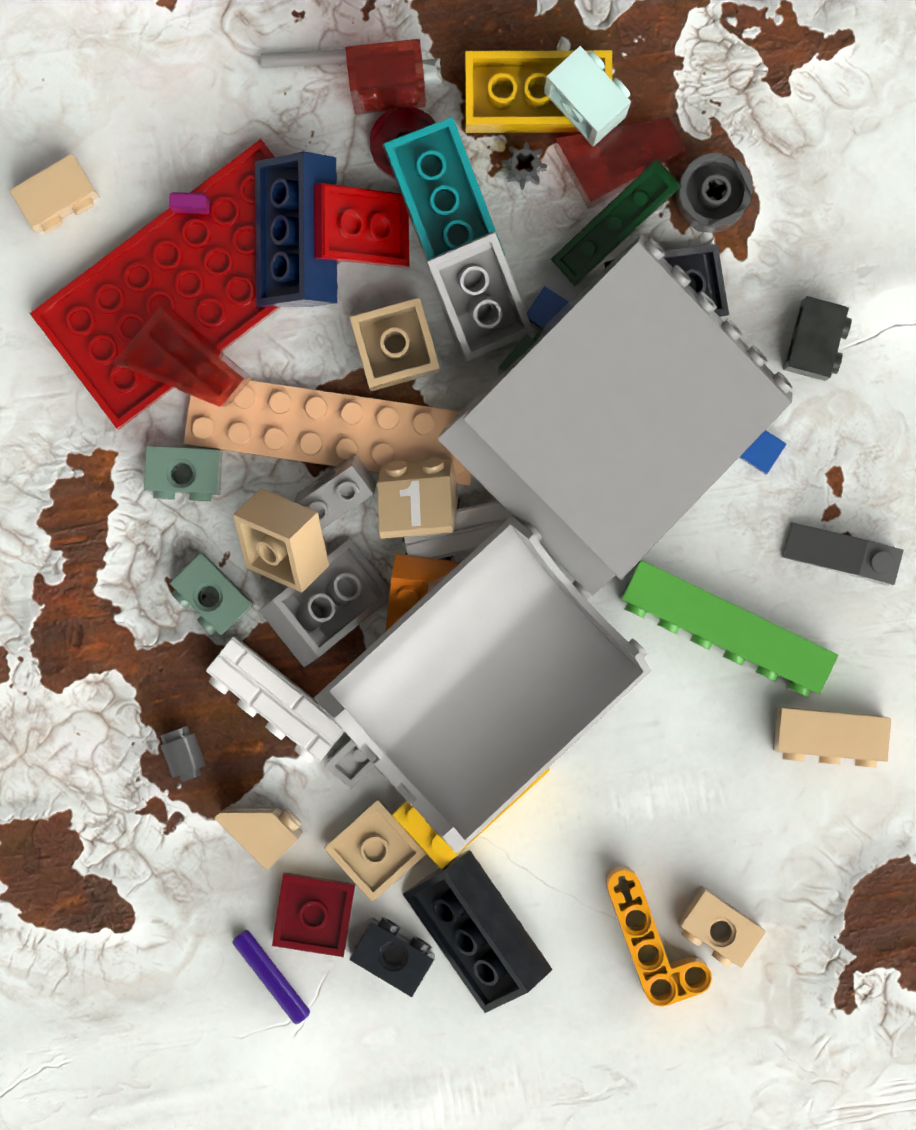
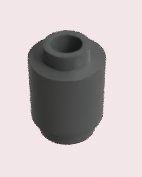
M188 726L161 735L163 745H160L172 778L179 776L181 782L202 775L200 768L206 766L195 733L191 734Z

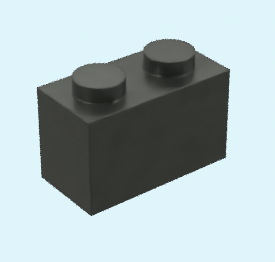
M806 296L801 301L783 370L822 381L831 378L832 373L837 374L843 357V353L838 352L841 338L847 339L852 323V318L847 317L849 307Z

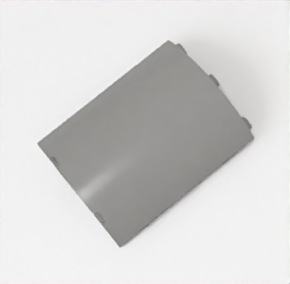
M513 516L506 520L314 697L332 720L353 740L352 742L400 795L419 812L429 826L456 854L652 671L644 659L647 655L644 648L633 638L628 642L587 601L590 595L585 588L577 581L571 583L542 547L539 541L543 537L538 530L529 522L524 525L521 524Z

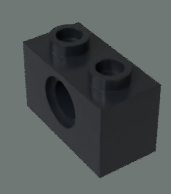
M382 917L380 921L372 918L352 951L349 960L408 996L413 997L435 960V954L430 952L432 946L417 936H413L410 940L398 933L401 928L385 917ZM396 945L401 947L405 954L404 958L397 963L389 962L384 956V950L388 946Z

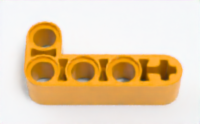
M624 866L612 869L606 877V888L642 989L649 1002L655 1006L664 1007L707 991L712 983V973L706 963L695 956L685 957L669 963L637 875L633 870ZM624 876L627 881L632 880V883L628 884V891L633 899L632 901L626 902L619 888L614 889V886L618 885V877ZM632 910H640L645 914L644 922L639 927L633 928L626 924V916ZM648 944L654 945L657 948L656 957L648 962L641 961L638 958L640 948ZM691 967H700L703 969L702 979L694 984L686 982L685 973ZM657 979H664L669 982V989L662 996H656L650 992L652 983Z

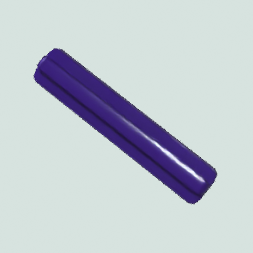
M248 930L242 931L233 939V945L291 1021L296 1025L301 1023L310 1015L309 1008Z

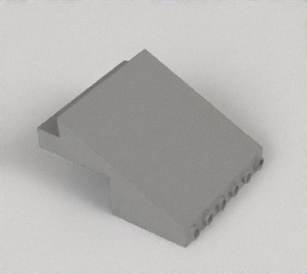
M642 235L631 243L547 322L538 340L456 416L437 438L521 524L524 525L529 522L538 530L543 537L539 541L540 544L592 596L613 577L617 576L622 580L792 403L793 393L790 390L793 387L788 379L780 372L774 374L765 365L767 359L763 353L754 345L749 348L739 338L742 336L739 328L729 319L723 321L714 312L717 308L714 302L703 292L698 295L689 285L691 282L689 276L677 265L672 268L663 258L665 252L660 245L651 238L647 241Z

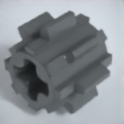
M525 142L523 149L520 150L510 146L509 154L511 159L508 158V160L502 161V167L510 170L506 177L507 183L517 180L520 182L521 190L524 189L525 183L529 181L538 185L540 179L537 173L547 169L546 164L538 161L542 155V149L533 152L529 150L528 142ZM519 159L524 163L528 160L531 161L530 172L525 169L517 170Z

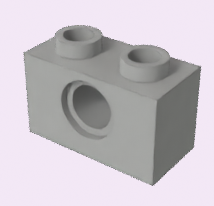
M354 454L298 492L294 502L304 507H310L318 512L322 530L373 496L377 482L358 456Z

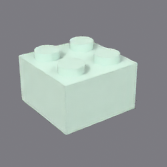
M579 46L547 75L544 93L594 147L626 118L631 101L628 99L630 92L620 80L615 78L612 81L603 71L605 68L604 63L593 51L590 50L586 53Z

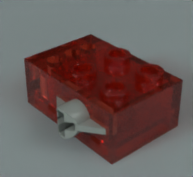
M420 39L345 47L350 94L355 115L385 112L394 108L396 110L406 107H426L425 86L443 84L441 74L437 73V70L440 69V58L422 60Z

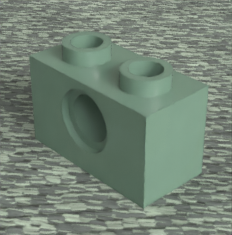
M146 446L144 490L153 492L154 499L175 500V493L189 494V500L211 501V495H220L223 452L214 449ZM180 465H189L193 472L191 480L183 485L178 484L174 478L175 470Z
M200 553L169 583L175 589L171 595L185 609L192 606L201 615L197 621L211 635L216 631L220 635H225L255 605L204 553ZM208 586H213L219 592V601L213 607H207L201 601V593Z

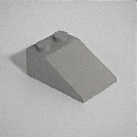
M494 231L426 260L458 351L467 362L521 339L526 333L528 335L534 333Z
M351 538L327 556L329 567L302 593L288 587L259 610L303 667L319 658L389 600L390 587Z

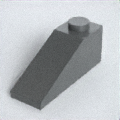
M792 522L782 558L889 586L895 585L904 550Z

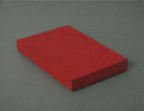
M326 183L315 184V259L398 268L409 267V214L401 193Z

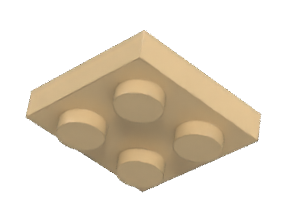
M379 799L324 847L325 851L372 903L427 854Z

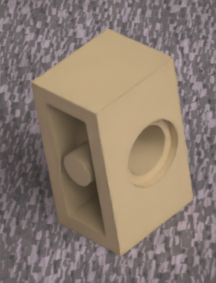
M701 886L678 920L679 925L684 929L681 933L683 937L698 947L704 942L713 948L714 951L711 955L727 967L734 963L742 968L766 933L761 926L703 886ZM717 921H725L729 926L728 933L720 939L711 937V926Z

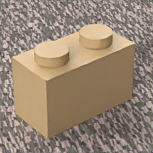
M73 154L68 155L9 190L29 225L37 233L41 231L49 233L56 230L63 224V218L72 213L80 215L88 211L95 205L93 201L99 198L84 169Z

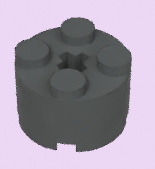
M720 153L702 155L689 164L679 180V184L682 187L676 192V205L685 222L698 232L716 233L727 230L739 221L750 204L753 191L751 176L746 167L735 158L733 159ZM709 186H711L713 191H721L718 200L707 196L706 193L709 190Z

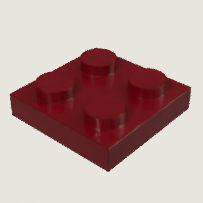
M284 872L272 946L344 957L355 883Z

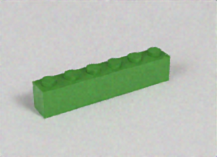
M643 560L636 564L620 597V600L627 603L624 608L625 610L641 618H644L646 613H649L659 618L658 626L677 634L680 628L692 634L691 642L710 650L713 644L725 650L722 657L741 666L745 660L758 666L755 671L757 674L774 682L777 676H780L790 681L789 689L805 697L809 696L810 691L815 694H821L839 656Z

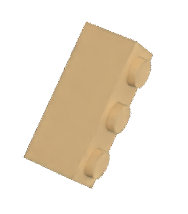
M777 707L773 750L782 752V759L804 761L805 755L819 756L818 762L840 764L841 758L855 759V766L876 768L877 761L888 762L891 718Z

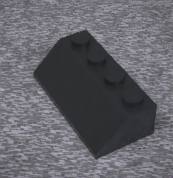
M470 850L452 859L443 869L438 868L403 893L409 905L484 1013L529 993L553 970Z

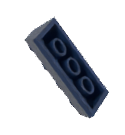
M302 151L255 162L256 307H315L337 303V261L315 259L314 185L319 183L337 185L336 157Z

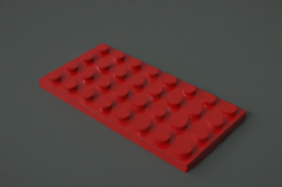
M262 139L258 140L190 192L205 194L210 201V214L177 213L168 208L29 313L118 430L281 308L256 307L255 162L275 157Z

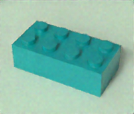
M453 117L382 145L426 260L493 231L497 235Z

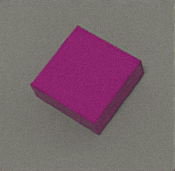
M172 192L169 195V207L173 212L210 214V201L205 194Z

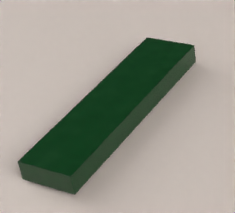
M658 159L654 160L551 258V261L576 286L682 186Z

